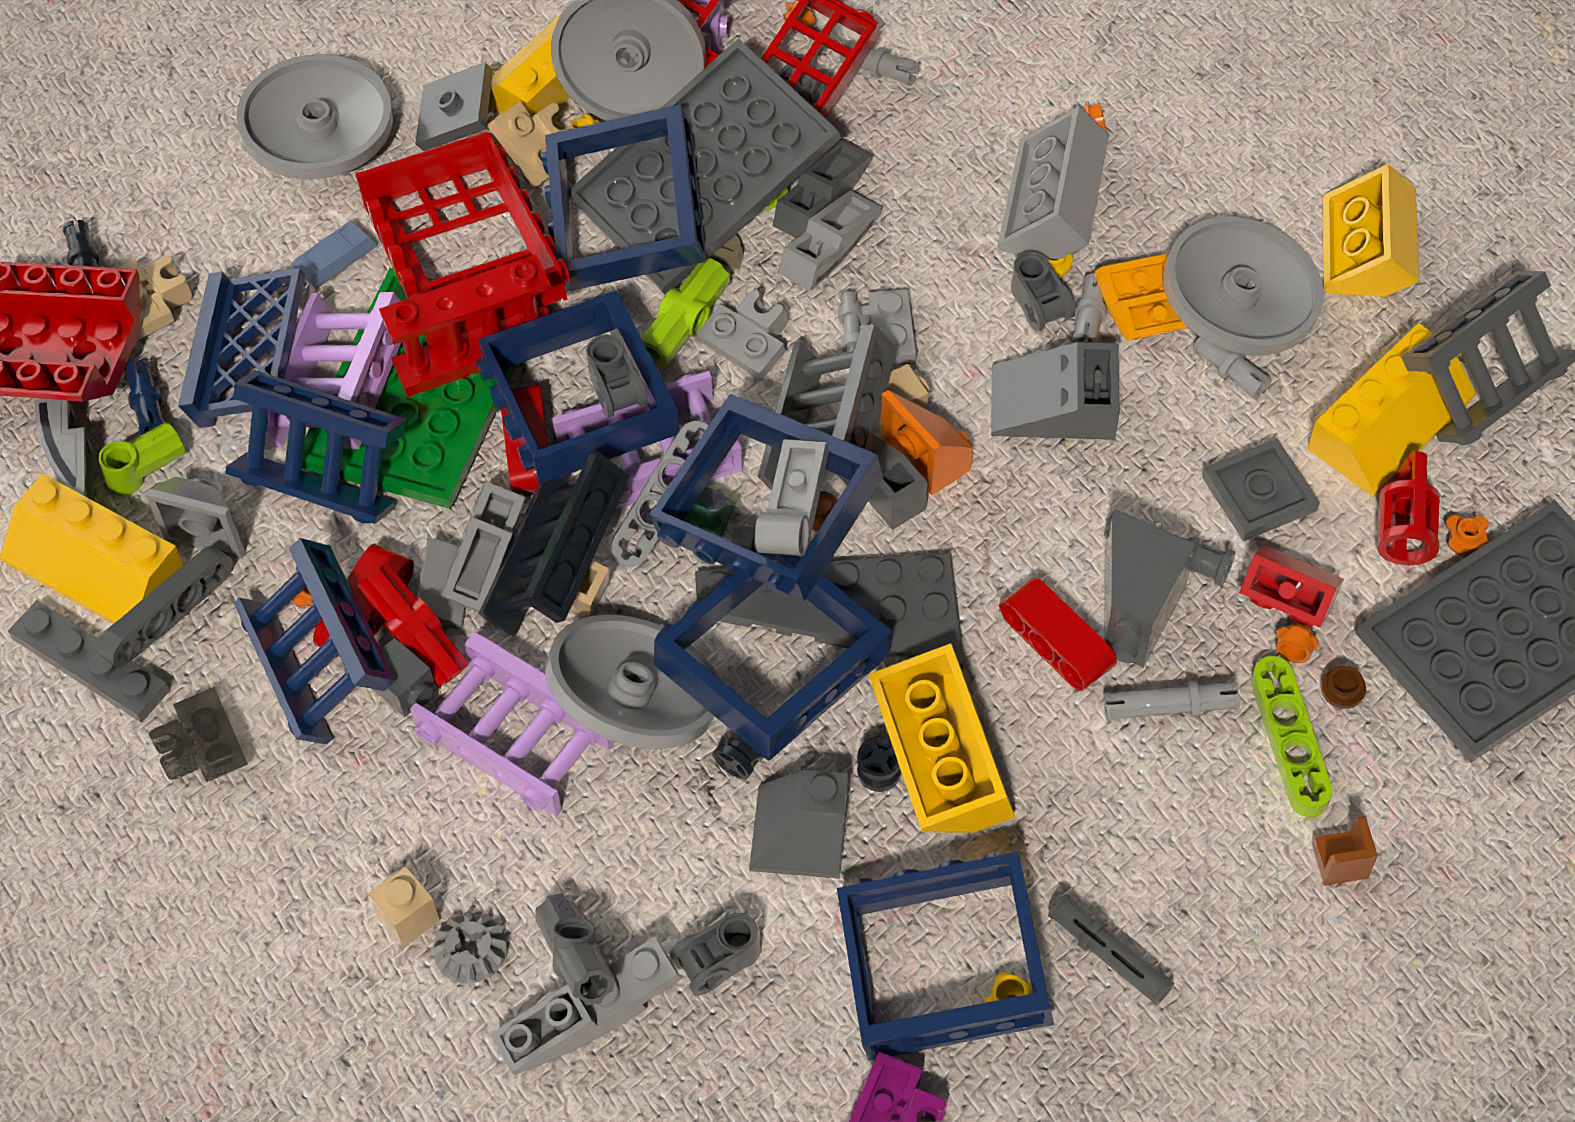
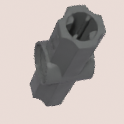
M563 893L548 895L546 900L536 907L535 918L553 954V972L566 980L573 996L580 998L584 1001L585 1005L602 1003L604 997L614 990V977L595 943V925L591 921L582 918L574 901L567 900Z

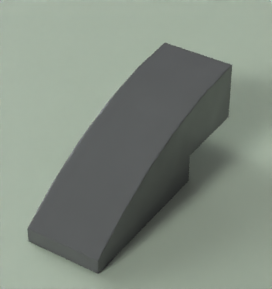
M840 139L799 176L798 184L777 201L772 226L795 238L801 236L806 232L808 221L811 217L855 187L869 166L873 155Z

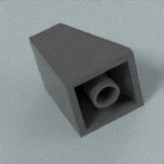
M1115 510L1111 519L1104 564V641L1111 647L1117 660L1123 663H1134L1144 668L1186 589L1196 544Z

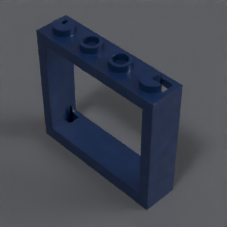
M681 104L545 135L546 151L542 152L541 156L544 170L549 175V185L545 186L544 191L547 204L552 209V219L548 220V232L555 243L557 251L556 260L562 258L567 266L570 282L564 284L569 291L707 262L692 127ZM669 136L679 237L575 259L565 159Z
M617 291L478 339L482 359L477 360L476 365L483 381H491L493 386L489 387V392L497 411L504 409L507 416L503 417V422L511 441L518 439L521 446L517 447V452L525 471L532 469L539 485L581 470L590 454L598 452L609 460L673 437L680 429L677 406ZM610 332L611 335L619 338L623 343L634 369L638 371L645 387L650 410L539 449L502 369Z
M730 394L649 516L658 533L657 537L664 544L672 548L682 546L691 550L696 557L705 563L713 565L715 562L729 567L736 576L743 580L751 581L753 578L765 583L771 591L779 596L787 598L791 595L805 601L883 479V473L877 454ZM740 434L780 451L784 439L826 442L829 455L825 470L851 480L809 544L805 555L801 557L794 569L683 521Z
M755 552L791 569H794L801 559L796 555ZM733 573L726 575L714 592L704 600L702 598L696 600L689 607L685 616L674 625L669 624L663 627L654 640V666L768 762L884 661L890 653L893 631L823 575L820 576L806 599L856 638L857 641L768 718H765L685 651L687 647L764 583L753 578L751 581H746Z
M992 852L985 855L983 859L965 863L961 860H950L941 863L935 869L920 872L915 869H905L896 872L893 877L879 880L860 878L859 884L837 888L861 1042L869 1061L875 1060L878 1052L889 1056H896L1054 1025L1019 852L996 856V853ZM1011 885L1033 993L877 1024L859 915Z

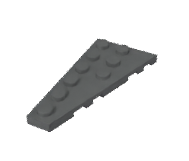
M950 553L829 562L822 575L893 631L890 646L891 654L909 657L910 659L951 643L963 671L964 664ZM730 569L695 571L697 600L701 598L704 600L716 590L720 581L726 575L733 572ZM765 583L720 620V622L744 627L754 624L776 629L777 634L791 637L793 633L811 636L815 638V642L849 648L857 641L856 638L807 599L803 601L791 595L787 598L779 596L771 591Z

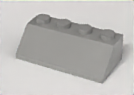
M1080 106L1020 139L997 246L1002 252L1021 254L1034 251L1047 258L1058 260L1072 252L1081 251L1089 244L1109 135Z

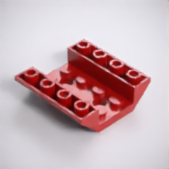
M0 262V396L84 402L113 395L140 334V274L137 269ZM22 346V348H18L7 355L12 349ZM95 351L94 353L85 356L83 360H79L85 353Z

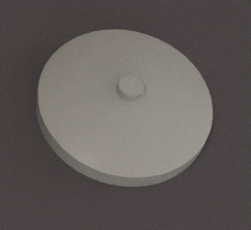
M570 0L561 12L553 31L551 57L557 78L568 95L591 114L609 121L660 109L705 69L706 47L696 20L678 0Z
M312 54L282 61L258 75L242 94L236 118L240 138L245 150L262 167L290 178L322 179L349 172L371 159L382 148L389 137L393 124L391 98L385 83L369 67L342 56Z
M1221 216L1208 218L1191 225L1173 243L1163 269V284L1166 296L1182 322L1202 339L1235 353L1270 355L1294 347L1309 334L1323 306L1324 292L1321 277L1308 254L1283 232L1270 225L1249 218Z
M596 615L579 619L569 624L558 633L553 641L545 666L546 679L552 695L563 710L576 722L603 738L623 745L644 749L674 748L688 744L702 736L710 727L715 717L654 666V640L663 628L658 624L630 616ZM691 644L685 649L687 653L716 676L711 664L697 648Z

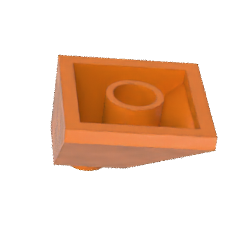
M890 390L882 393L881 439L905 455L928 482L927 491L931 496L971 470L973 446L963 431H956L946 419Z

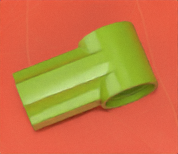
M163 423L129 443L114 441L107 444L99 453V462L108 489L118 495H128L141 487L146 475L186 454L174 428L170 423Z

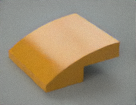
M1169 253L1103 266L1094 271L1107 308L1127 342L1188 329L1173 310L1165 293L1163 269Z

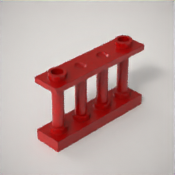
M537 254L379 308L380 315L393 345L401 342L404 345L405 353L391 357L407 398L478 373L476 361L482 359L478 339L549 315L546 306L538 308L536 295L552 290L550 281ZM520 301L522 314L499 321L498 308ZM478 315L482 316L483 327L460 334L458 322ZM442 328L443 340L431 346L421 347L419 336Z

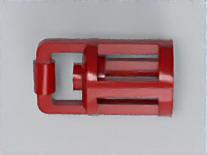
M1413 450L1396 473L1394 482L1387 484L1381 489L1379 495V537L1377 542L1379 555L1386 561L1408 566L1429 562L1437 556L1439 551L1440 494L1434 486L1427 483V453ZM1407 538L1424 542L1425 549L1407 552Z

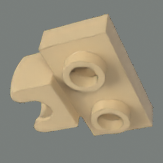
M519 102L487 125L534 189L549 179V175L544 170L541 156L542 152L546 151L545 135L574 129V127L569 126L564 130H559L553 126L552 116L559 110V106L556 103H551L531 117L522 103Z
M164 256L144 266L145 272L135 259L118 267L137 269L140 274V334L138 339L174 322L171 310L192 299V293L186 278L183 275L178 276L170 256Z

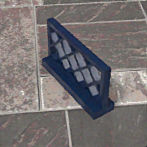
M301 268L229 279L223 271L208 275L178 404L180 409L198 428L214 426L215 417L252 411L248 403L233 399L234 392L225 401L219 402L221 393L230 385L234 387L235 380L250 366L253 365L257 371L284 379L306 276ZM289 284V289L277 300L271 296L279 287ZM256 289L257 292L241 305L243 296L241 292ZM267 299L271 305L254 320L250 314ZM282 313V322L268 333L264 327L278 314ZM246 318L250 324L233 339L235 327ZM260 332L264 338L247 353L242 347ZM272 346H275V355L261 367L256 361ZM239 351L243 357L226 372L228 360Z

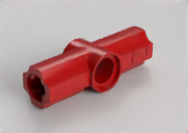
M388 563L375 569L358 584L361 593L386 621L384 625L393 638H396L431 669L434 682L439 688L449 683L469 666L464 655L441 630L443 626L436 615L420 597L416 598Z

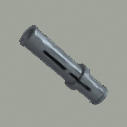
M1068 894L1061 896L1049 911L1048 917L1054 919L1079 940L1078 947L1084 952L1092 951L1116 971L1118 975L1150 999L1155 1006L1160 1004L1173 988L1175 983L1168 980L1142 958L1140 954L1107 929L1108 923L1103 918L1095 919L1074 902ZM1078 921L1081 922L1085 927H1087L1093 934L1098 936L1102 941H1104L1106 943V947L1102 943H1100L1093 935H1091L1084 928H1082L1078 924ZM1117 952L1132 966H1134L1138 971H1140L1144 975V978H1142L1138 973H1136L1132 968H1130L1126 963H1124L1120 958H1118L1115 955V953Z

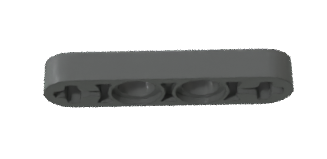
M208 546L201 550L103 633L97 645L98 655L115 667L119 668L127 665L227 579L232 569L233 561L231 557L214 546Z

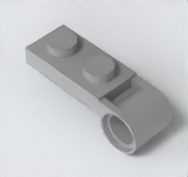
M783 440L767 513L761 512L756 523L755 545L759 553L805 555L829 455L826 442Z

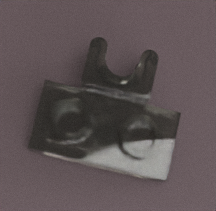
M215 687L173 704L180 723L178 719H175L149 732V737L159 754L171 751L160 758V764L170 780L181 778L199 770L200 767L206 782H209L248 765Z

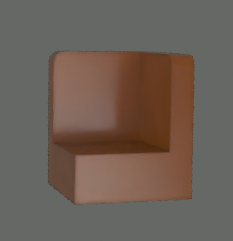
M1366 816L1356 817L1349 832L1318 836L1314 838L1312 843L1324 886L1368 879L1378 857Z

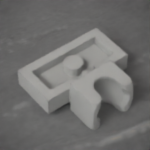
M752 290L736 308L737 313L720 304L696 335L698 341L762 381L786 351L784 343L776 338L786 327L788 316L786 310L780 304L775 305L769 312L762 313L764 307L759 299L760 293L758 290Z

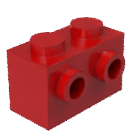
M1263 545L1255 553L1239 593L1249 597V600L1257 606L1266 609L1275 608L1289 614V617L1299 624L1309 627L1315 625L1320 628L1330 614L1344 578Z

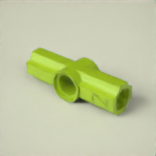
M711 258L707 262L698 263L678 290L675 288L670 289L662 299L658 310V317L641 338L656 367L667 366L689 336L696 337L698 330L708 320L711 307L730 283V273L722 267L721 263Z

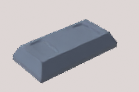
M350 220L298 256L292 262V267L301 268L306 274L305 279L317 289L377 247L378 243L353 220Z

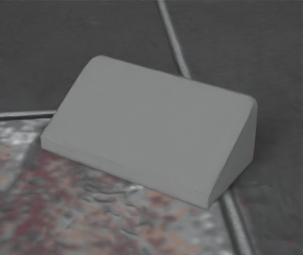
M427 538L417 598L420 597L428 605L443 627L462 628L465 606L441 597L458 546L438 539Z

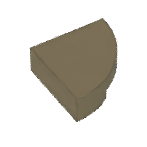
M734 234L709 258L739 270L743 261V248L739 237Z

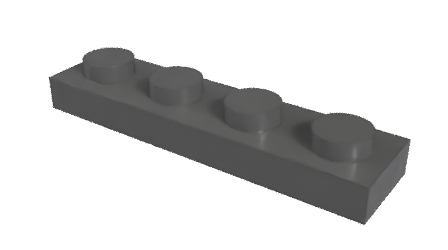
M38 600L8 630L14 641L141 723L170 692L165 681L133 661L118 668L103 659L97 653L99 639Z

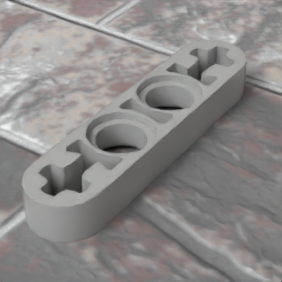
M691 421L678 430L611 540L610 554L618 565L635 567L648 557L659 538L657 537L658 533L654 524H648L642 520L640 507L647 500L659 501L668 487L662 480L663 469L669 464H676L681 467L685 462V459L672 455L675 448L679 453H684L689 445V440L685 437L686 432L693 434L699 429L704 433L709 426L707 423ZM633 520L640 529L652 532L653 535L649 540L644 534L641 535L636 543V548L640 550L639 556L631 555L624 559L621 557L623 549L618 544L621 539L629 541L636 530L628 528L629 523Z

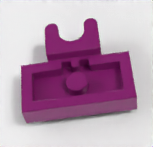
M878 1052L849 1122H919L923 1119L941 1122L946 1115L947 1103L940 1097L917 1089L922 1078L923 1069Z

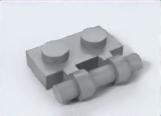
M908 289L868 292V305L865 306L857 303L854 292L847 291L840 295L841 305L838 307V319L844 327V335L841 337L843 352L855 349L860 331L859 325L875 324L896 347L892 365L916 364V348Z

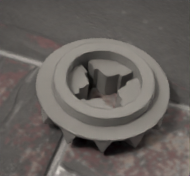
M467 910L463 916L457 918L449 917L447 924L441 930H436V939L432 951L438 969L447 978L459 983H476L489 978L501 967L507 952V941L501 925H498L486 913L482 916L472 914ZM461 935L468 937L471 941L480 939L476 943L479 959L474 954L471 955L467 950L461 953L458 952L462 949Z

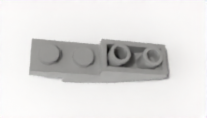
M654 936L608 966L614 977V990L604 997L602 1003L585 1005L584 1001L573 996L567 984L491 1033L511 1073L517 1075L536 1068L612 1031L647 1010L644 1005L645 1002L681 980L682 978L660 941Z

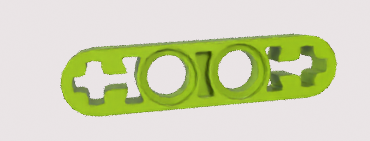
M1278 656L1261 658L1255 665L1251 686L1289 803L1299 815L1317 817L1327 810L1333 791L1293 669L1286 660ZM1266 672H1271L1274 678H1280L1277 687L1279 695L1273 697L1275 689L1271 679H1264ZM1278 708L1290 709L1295 713L1297 721L1290 725L1281 724L1273 717V711ZM1292 746H1299L1308 752L1310 760L1303 764H1296L1287 758L1285 751ZM1310 774L1308 784L1312 793H1319L1317 801H1311L1309 795L1302 796L1305 788L1304 776Z

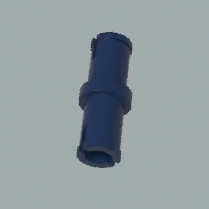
M139 360L140 374L137 372L135 361L127 364L124 372L130 388L128 402L130 408L136 413L139 433L143 435L150 431L148 425L152 424L154 429L165 422L160 410L162 397L160 390L154 386L151 366L147 361Z

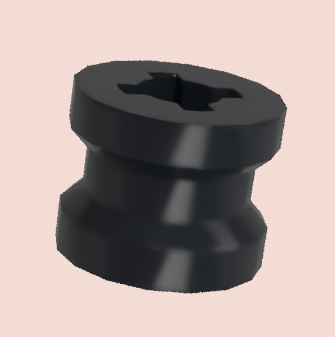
M732 730L728 732L727 742L719 744L712 753L713 758L723 770L741 780H747L754 771L753 764L755 761L764 758Z
M877 736L863 742L858 749L857 775L859 781L865 788L875 792H884L892 789L900 780L901 769L891 740L887 737ZM874 765L876 767H880L882 771L871 768Z

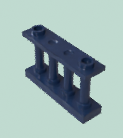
M254 370L234 384L233 399L248 403L252 408L248 452L227 465L225 474L239 478L247 485H260L352 516L354 520L360 523L376 524L394 509L395 501L377 496L376 494L382 449H386L404 435L405 418ZM269 411L284 415L290 421L285 465L264 458ZM307 423L324 428V431L328 433L322 477L301 470ZM345 436L360 440L366 446L360 490L339 483Z
M299 538L289 548L297 565V572L265 603L239 597L234 602V605L241 618V625L250 637L288 720L289 730L297 740L327 745L333 740L323 720L328 713L357 686L385 691L396 680L331 546ZM307 586L312 596L313 605L283 633L275 616ZM323 620L329 632V639L299 667L291 650ZM339 654L345 666V674L315 701L307 683Z

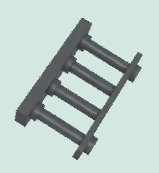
M1545 271L1515 272L1401 356L1407 371L1427 372V374L1433 375L1453 422L1436 434L1439 442L1458 443L1459 445L1474 443L1481 438L1482 432L1547 382L1563 376L1568 371L1567 367L1575 362V350L1554 349L1535 304L1538 300L1537 296L1551 286ZM1518 310L1522 315L1539 355L1537 359L1524 367L1506 325L1509 322L1508 317ZM1490 331L1511 377L1497 389L1478 349L1479 339ZM1460 353L1464 357L1482 398L1480 402L1468 411L1448 369L1451 364L1450 360Z
M875 324L860 327L855 349L840 354L817 358L801 341L795 342L775 412L871 452L881 412V397L887 388L896 347ZM850 368L845 384L817 390L821 374ZM841 402L836 418L808 423L813 407ZM766 445L757 477L772 490L781 451ZM837 475L846 485L851 481Z

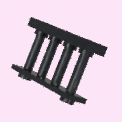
M596 452L588 455L575 484L569 485L560 478L538 484L478 614L511 636L517 634L528 608L531 607L555 623L565 621L630 474Z

